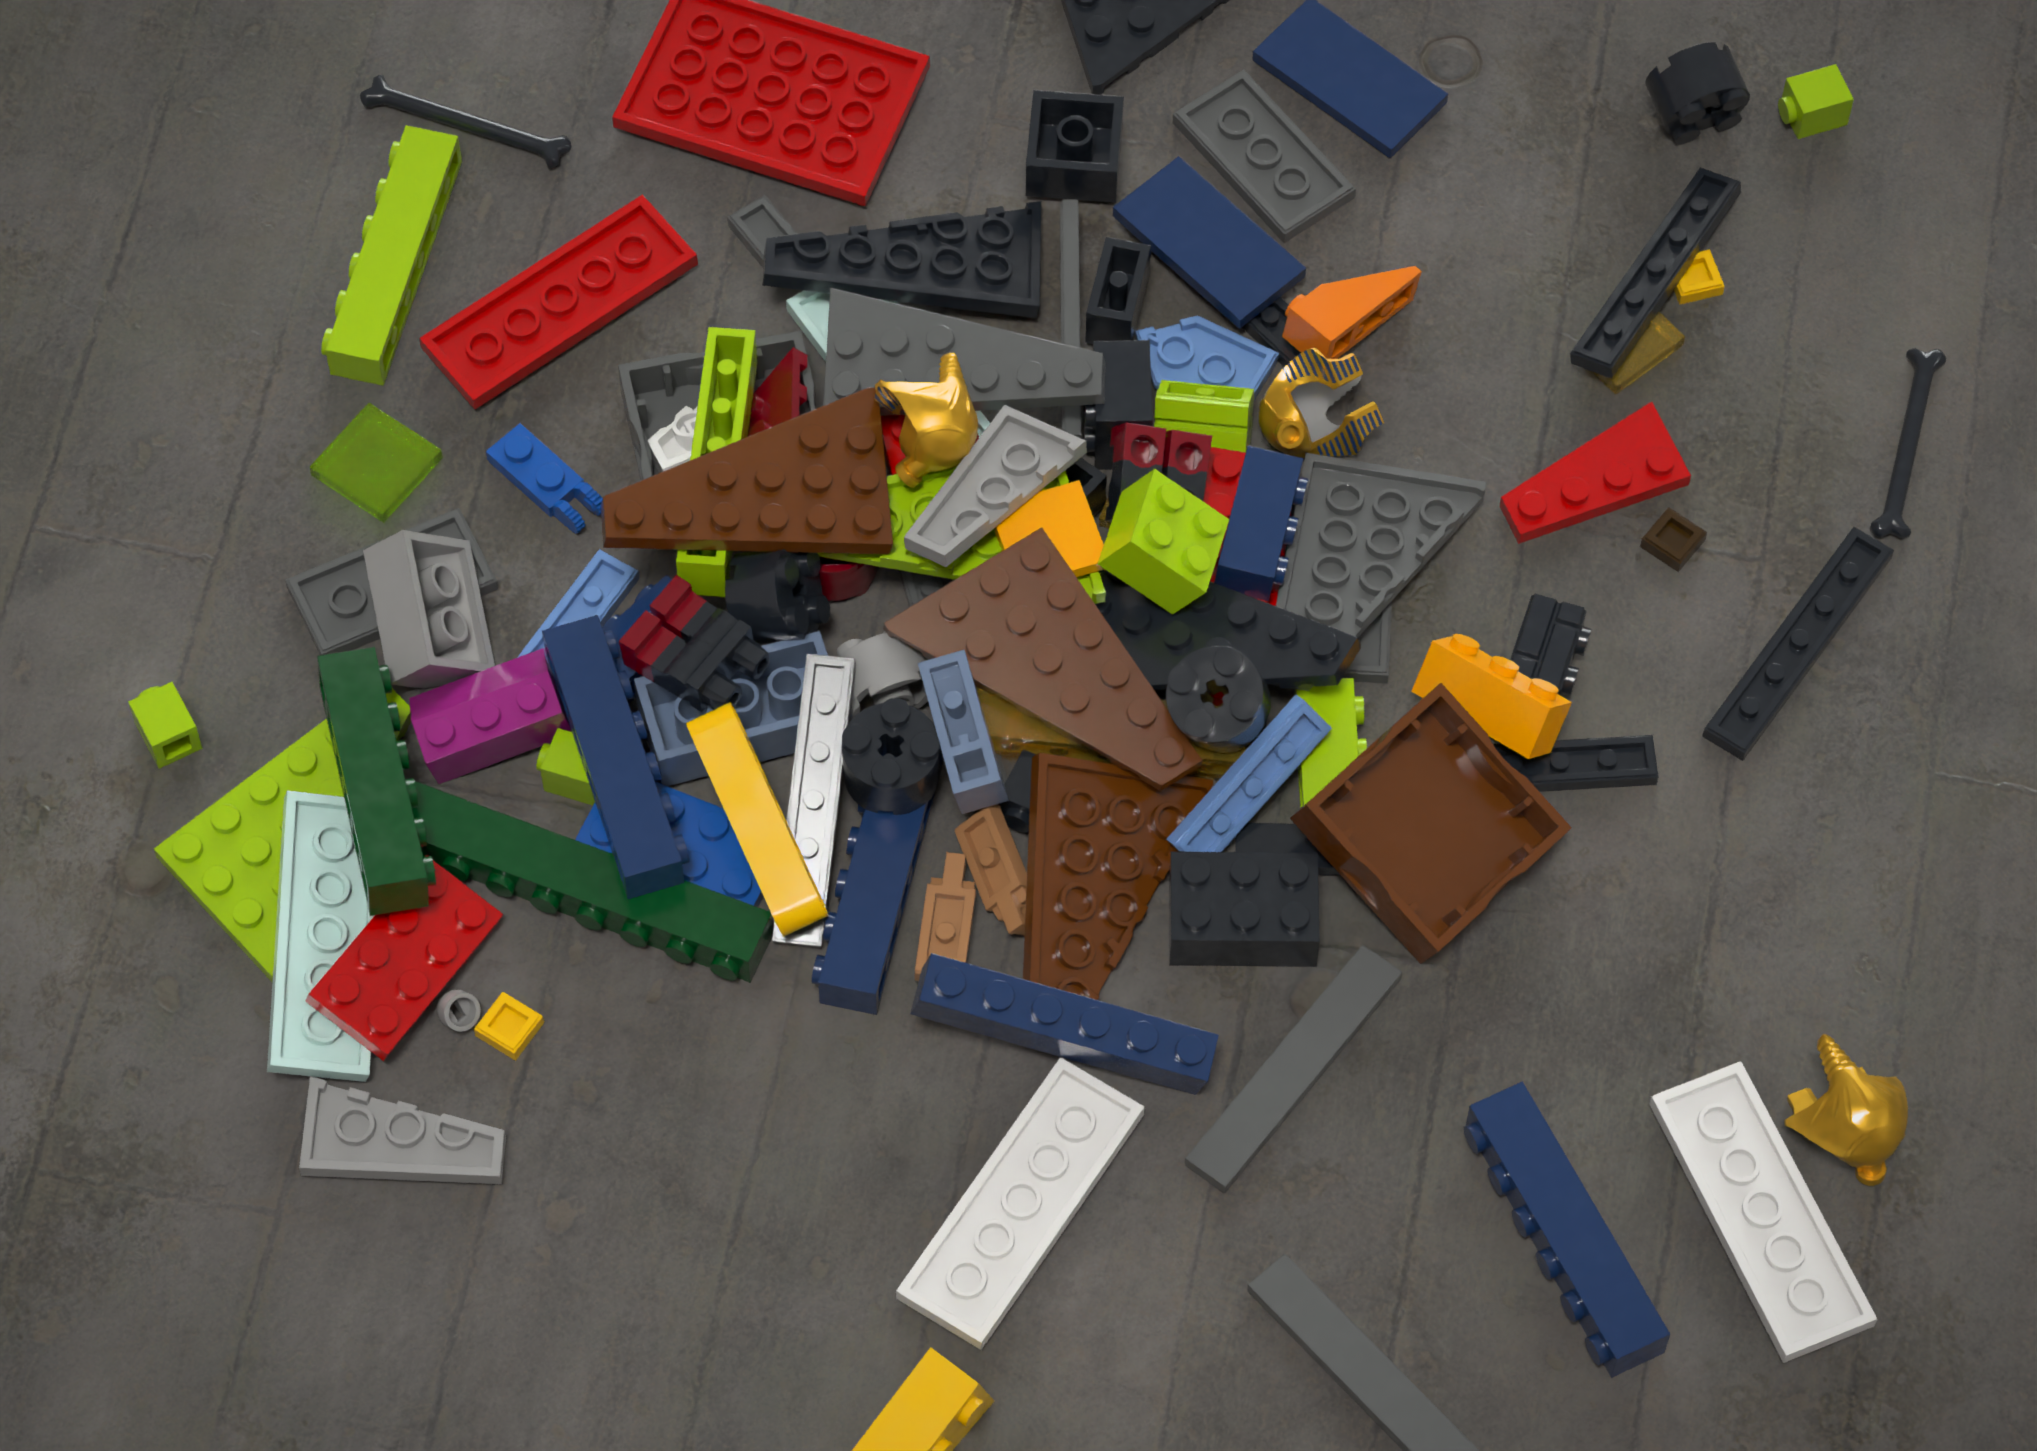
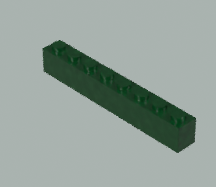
M414 781L418 807L412 808L414 818L423 817L427 837V846L421 847L423 857L425 855L431 856L432 860L458 880L466 881L471 879L485 884L490 891L499 896L511 897L514 895L528 900L535 908L545 913L555 914L558 911L574 917L579 924L591 930H600L601 928L619 934L623 940L634 946L645 947L647 944L663 950L667 956L677 962L689 964L692 961L709 967L715 975L723 979L736 980L738 978L751 983L773 937V918L770 911L685 880L684 883L627 899L612 853Z

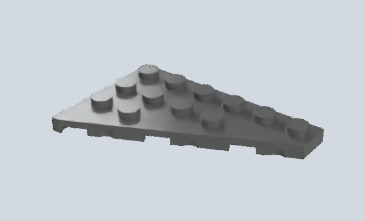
M1306 453L1301 477L1308 478L1302 506L1295 505L1293 517L1299 519L1292 546H1287L1285 557L1289 558L1283 585L1279 586L1276 606L1359 637L1483 502L1486 482ZM1279 683L1269 684V685L1280 686ZM1303 684L1293 689L1309 691L1313 685Z

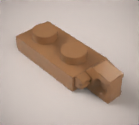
M992 805L977 811L955 828L954 831L963 854H966L967 864L986 911H992L999 921H1004L1009 934L1023 935L1025 937L1027 872L1000 806Z
M946 852L943 878L931 877L930 884L927 883L915 966V981H919L922 967L931 953L967 963L976 889L975 882L964 881L966 854Z

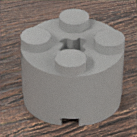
M885 631L866 640H848L837 648L838 657L853 658L856 661L849 715L850 721L862 710L884 703L890 698L903 699L908 705L918 710L928 702L918 663L929 659L923 657V653L895 637H889Z

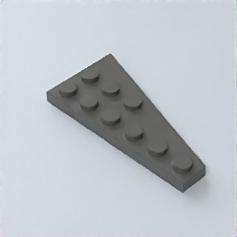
M830 288L823 406L868 387H875V384L881 379L885 382L939 383V372H941L939 370L941 367L939 365L941 363L940 358L947 353H955L957 355L975 411L1000 410L1004 405L1013 409L1104 404L1106 362L1103 353ZM879 403L881 416L898 415L893 414ZM901 409L900 415H905L903 409Z

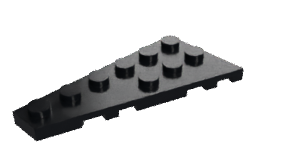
M1042 201L1026 203L1025 209L1004 211L1003 206L986 208L985 214L967 217L955 212L890 221L889 227L868 230L866 225L849 227L848 233L828 236L820 231L767 238L764 249L762 285L830 293V288L881 300L1037 318L1040 307Z

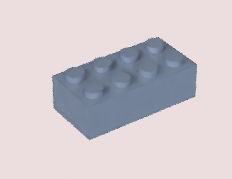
M820 631L806 634L805 639L778 641L761 646L768 652L770 664L760 678L753 680L738 670L730 679L741 686L742 696L734 709L741 720L759 762L795 753L806 655L828 656ZM646 677L635 678L637 707L644 721L650 751L654 752L661 773L660 784L670 786L709 776L686 723L715 710V708L708 705L703 712H700L690 705V701L677 697Z

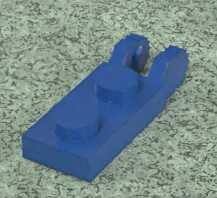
M521 423L486 451L487 460L549 517H556L575 534L585 528V521L579 512L569 504L571 500L576 498L594 515L598 516L601 514L603 499L601 495L588 483L584 482L583 478Z

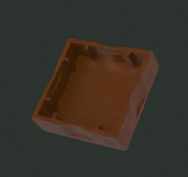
M1442 683L1424 696L1290 817L1293 823L1420 964L1438 953L1487 907L1490 900L1509 882L1524 873L1572 828L1528 778L1514 769L1499 754L1488 734Z

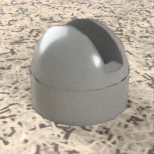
M451 990L445 993L439 999L436 1009L441 1022L445 1026L459 1032L471 1029L477 1023L481 1012L477 998L463 990ZM452 1003L463 1015L458 1020L450 1009Z

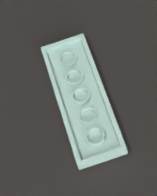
M288 790L284 797L267 1072L366 1082L370 1074L371 1052L305 1002L310 991L375 916L369 915L344 797Z

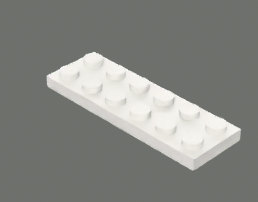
M1060 1057L898 1287L896 1299L982 1350L1144 1116L1145 1107Z
M1737 1062L1651 1096L1649 1105L1783 1363L1874 1327L1877 1317L1742 1062Z

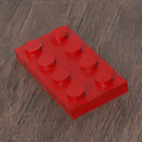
M434 860L436 885L428 886L429 906L375 915L310 991L305 1000L310 1006L383 1062L504 915Z

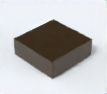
M1668 507L1643 536L1640 547L1679 572L1705 542L1707 532Z

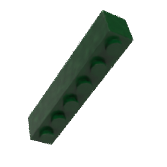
M375 647L317 656L319 688L369 915L373 916L429 906L428 886L436 885L435 869L432 857H423L421 847L427 846L423 817L414 818L412 808L418 807L415 782L413 778L405 779L403 773L404 769H409V758L405 740L396 741L394 732L400 731L396 702L387 703L386 694L392 693L388 665L379 666Z

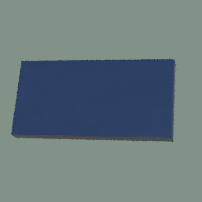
M1306 0L1253 51L1252 60L1389 158L1400 150L1448 100L1447 92L1316 0Z
M1179 156L1113 207L1112 216L1143 244L1151 245V251L1239 329L1305 278V266Z

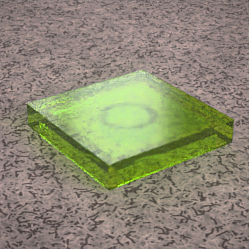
M368 403L310 465V472L313 477L384 523L440 462L443 456L440 448L379 408Z

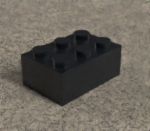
M1171 852L1169 870V966L1317 967L1320 943L1318 853Z

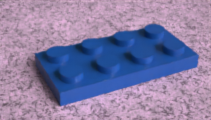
M655 782L659 795L668 793L675 814V821L669 822L673 836L682 834L687 847L690 862L682 864L684 880L758 907L763 894L724 808ZM594 803L575 840L612 853L596 803Z

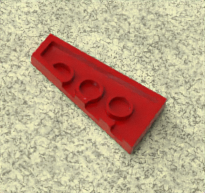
M1651 401L1501 496L1500 508L1518 544L1688 486L1691 474Z

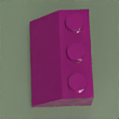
M544 648L409 698L411 720L425 764L438 784L543 746L544 743H551L557 728L572 732Z

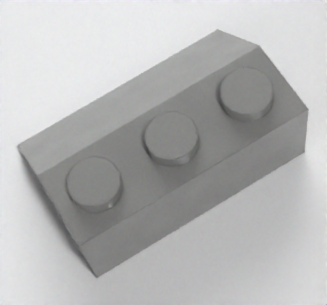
M401 530L363 550L376 622L379 629L385 665H388L391 685L422 689L441 686L495 666L470 541Z

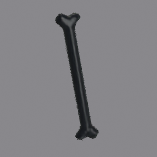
M382 74L373 78L371 88L360 93V100L366 108L378 105L390 106L524 149L543 157L549 169L557 167L560 156L568 153L572 148L569 138L565 135L545 138L392 89L386 83Z
M1912 348L1906 353V357L1914 366L1915 373L1884 512L1880 517L1872 521L1870 526L1875 537L1883 538L1892 534L1900 539H1904L1911 535V529L1905 524L1902 514L1935 370L1945 365L1946 356L1940 349L1924 352L1917 348Z

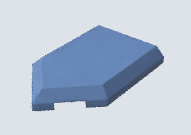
M1198 315L1181 319L1179 324L1159 329L1149 327L1135 331L1137 340H1150L1151 381L1156 389L1159 388L1161 380L1254 389L1255 400L1274 370L1279 358L1278 352Z

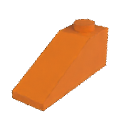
M1416 266L1321 284L1306 296L1303 294L1298 295L1289 304L1285 311L1287 320L1282 337L1301 353L1310 348H1317L1327 359H1338L1413 301L1422 271Z

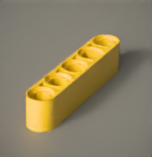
M729 702L687 722L686 725L783 937L829 916L732 703Z

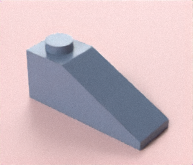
M965 650L918 663L952 791L961 813L965 814L1009 801Z

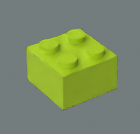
M1153 469L1121 492L1098 565L1171 614H1174L1207 592L1229 519L1158 470Z

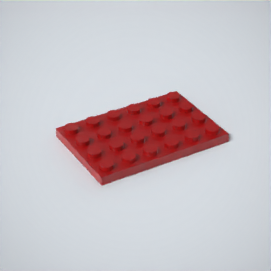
M669 0L612 116L613 127L866 207L930 68V56L750 0Z

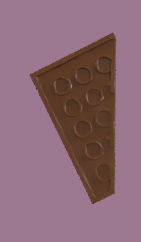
M868 387L603 496L601 503L603 548L766 552L784 549L787 552L890 554L893 538L880 405L874 399L875 387Z
M1042 527L884 622L883 629L889 637H895L923 653V657L929 660L965 650L976 687L985 692L989 690L1014 704L1020 712L1029 717H1036L1042 720L1050 729L1080 746L1081 744L1088 746L1111 759L1110 763L1123 770L1132 771L1140 777V780L1160 791L1199 768L1202 764L1201 757L1175 724L1159 696Z
M1038 753L1032 757L1023 979L1095 1000L1099 999L1100 996L1098 994L1111 970L1116 968L1133 936L1132 932L1137 922L1142 920L1148 909L1147 904L1159 882L1164 880L1170 869L1171 852H1179L1166 839L1212 789L1213 780L1184 776L1160 791L1140 780V777L1132 771L1123 770L1114 764Z

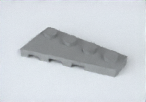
M1004 405L973 445L969 454L960 462L904 536L905 549L947 567L1087 453L1086 441Z
M310 1076L299 1169L301 1176L502 1184L506 1135L505 1130L445 1113L438 1116L420 1111L416 1105L398 1101L397 1104L371 1097L369 1092L351 1087L349 1090L328 1085L326 1080Z

